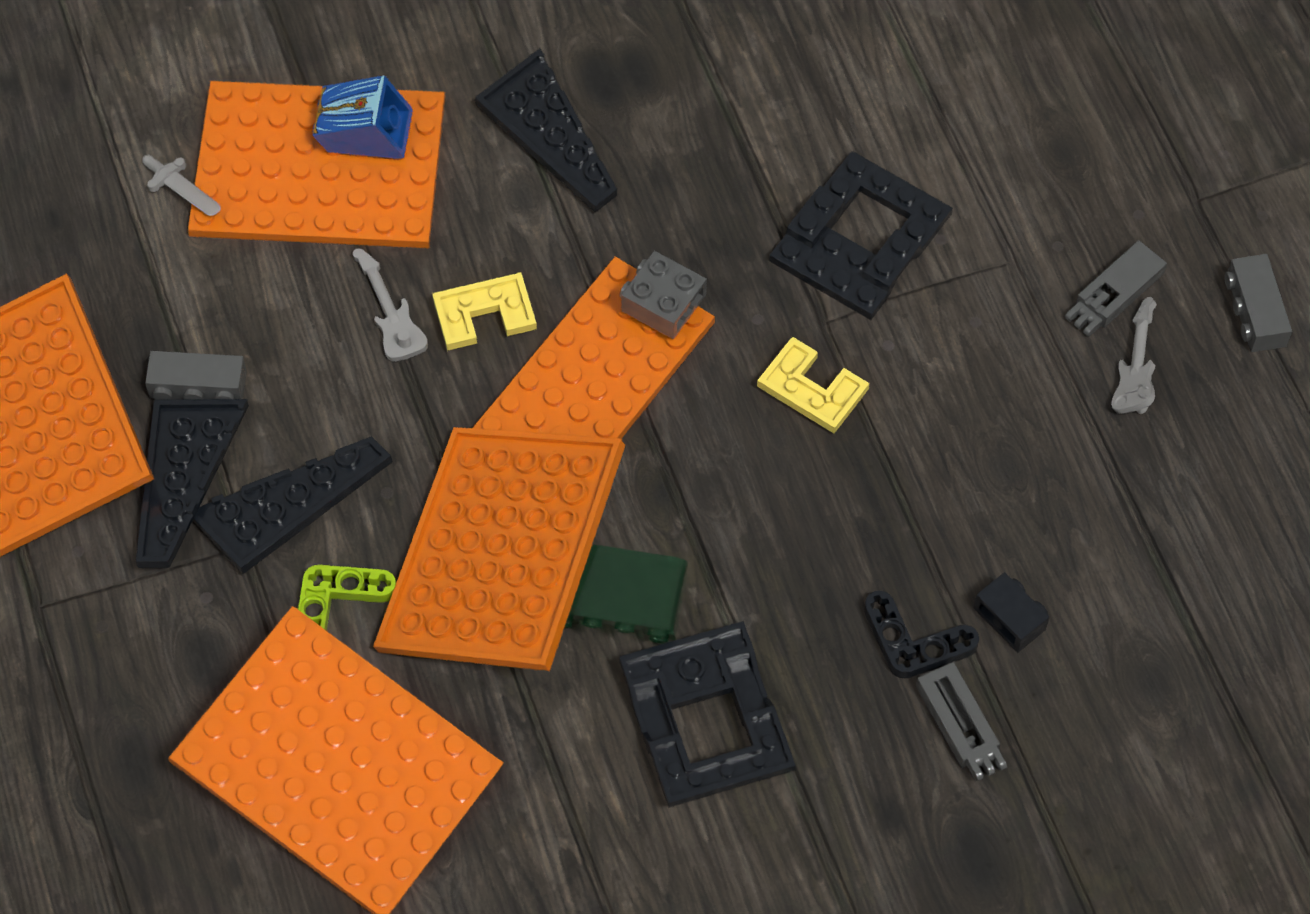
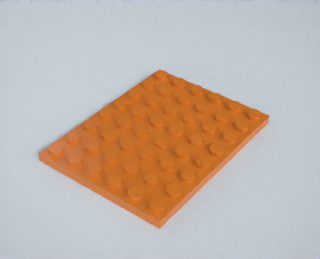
M210 81L195 186L219 203L221 209L217 214L209 216L192 204L188 226L189 237L429 248L445 92L397 90L413 108L404 158L395 159L327 152L313 137V126L316 121L322 86Z
M67 274L0 307V557L154 480L74 284Z
M453 427L373 647L377 652L550 671L625 448L622 439Z
M294 606L289 609L168 760L372 914H390L504 764Z

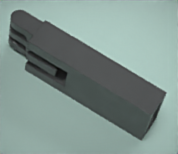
M1138 240L1078 294L1076 305L1068 311L1065 318L1071 322L1079 315L1080 317L1076 320L1074 326L1081 329L1085 324L1089 323L1083 333L1087 337L1091 336L1101 326L1105 328L1165 273L1167 262ZM1111 289L1110 292L1112 294L1116 292L1119 296L1107 307H1104L1102 303L1109 300L1110 295L1107 292Z
M952 662L918 677L916 687L960 767L964 768L967 766L976 781L983 779L982 771L979 768L981 765L988 776L995 774V769L991 763L992 760L1000 771L1006 769V762L999 751L1000 743L955 663ZM974 729L982 745H976L973 735L965 738L963 733Z

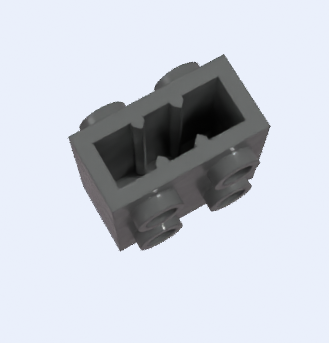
M654 251L648 260L643 259L634 279L631 282L627 281L620 292L622 312L674 339L706 296L707 279Z

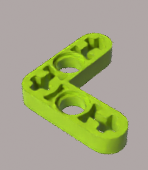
M313 565L304 573L298 610L327 631L331 599L388 602L394 591L396 580L394 575L386 570ZM317 576H323L324 581L320 583V586H314L313 581H316ZM332 577H336V578H335L336 588H332V584H331V583H333V578H332ZM348 577L356 578L359 581V585L353 590H346L341 586L344 579ZM364 579H368V581H369V585H367L368 591H364V590H365V581H364ZM381 581H386L387 583L384 591H378L377 589ZM316 603L323 607L321 614L311 617L305 613L306 608L311 604Z

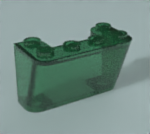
M592 544L564 628L572 629V624H579V621H583L582 625L585 627L601 629L602 624L615 626V631L627 634H634V629L642 630L644 634L649 636L648 641L665 644L668 643V639L676 640L688 562L672 556Z

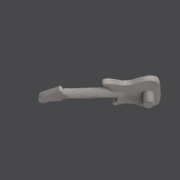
M355 249L353 251V258L356 262H359L364 275L368 276L386 316L385 319L375 316L374 321L376 326L383 332V346L387 359L401 361L426 351L428 348L427 338L410 319L409 306L406 299H401V308L396 310L378 271L380 270V264L363 249Z
M1147 297L1143 300L1133 319L1136 328L1131 365L1127 366L1124 360L1119 362L1121 378L1111 402L1112 408L1119 414L1133 411L1143 414L1155 399V390L1151 382L1155 364L1149 360L1144 365L1148 324L1152 322L1153 309L1157 305L1152 297Z

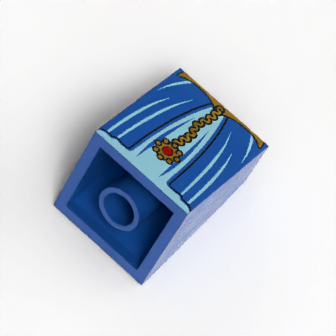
M385 75L322 86L316 121L313 126V137L327 152L401 159L405 155L413 108Z

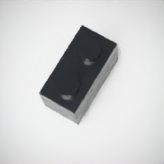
M1005 572L976 595L974 609L1017 653L1041 635L1047 628L1049 616L1046 608L1039 601H1033L1026 594L1024 586L1017 579H1011Z

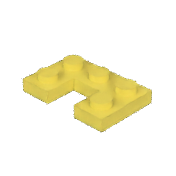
M521 273L432 293L447 351L477 344V337L471 318L500 311L507 336L537 329L536 320Z
M792 337L757 380V387L830 432L835 433L869 390V383L843 368L827 390L804 376L816 361L818 352Z

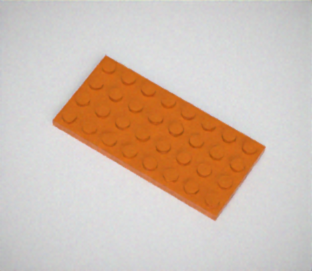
M615 256L479 419L473 429L622 439L713 326L715 316L698 306L677 336L672 339L622 312L621 289L627 281L631 282L634 279L637 269Z

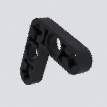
M874 591L866 598L864 608L866 618L890 671L898 678H911L952 662L968 658L977 650L979 635L969 625H959L912 641L890 594L885 591ZM875 602H879L881 606L885 605L884 616L886 619L882 621L879 609H873ZM887 628H895L900 632L901 637L896 641H888L884 638L883 631ZM959 636H963L965 640L971 639L969 646L965 647L963 643H958ZM930 645H937L943 650V655L935 659L930 658L926 654L925 649ZM953 645L952 653H950L949 646ZM919 651V657L915 658L916 652ZM899 657H904L906 661L911 660L909 667L905 668L904 664H898Z

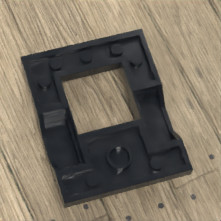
M851 151L824 187L819 186L787 226L786 235L770 254L769 261L872 320L888 299L898 277L911 260L920 257L952 215L953 208ZM860 192L907 218V221L900 230L896 229L877 254L870 252L832 230V227Z
M744 621L619 656V662L629 689V697L648 753L651 754L668 808L795 771L796 765L776 709L765 691L759 674L755 651ZM731 693L742 726H745L752 746L690 764L672 710Z

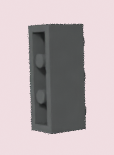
M1261 254L1232 259L1224 278L1227 289L1232 291L1234 297V313L1236 316H1240L1242 322L1241 335L1243 341H1248L1251 352L1287 347L1292 329L1268 255Z
M150 351L145 384L149 397L156 400L243 399L247 370L243 356Z

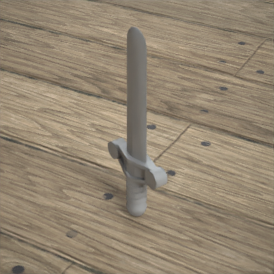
M151 155L143 157V164L155 173L153 178L147 183L151 192L158 191L159 187L166 184L205 214L211 216L220 211L221 206L219 203L179 174L181 170L186 168L183 158H177L174 162L163 165Z

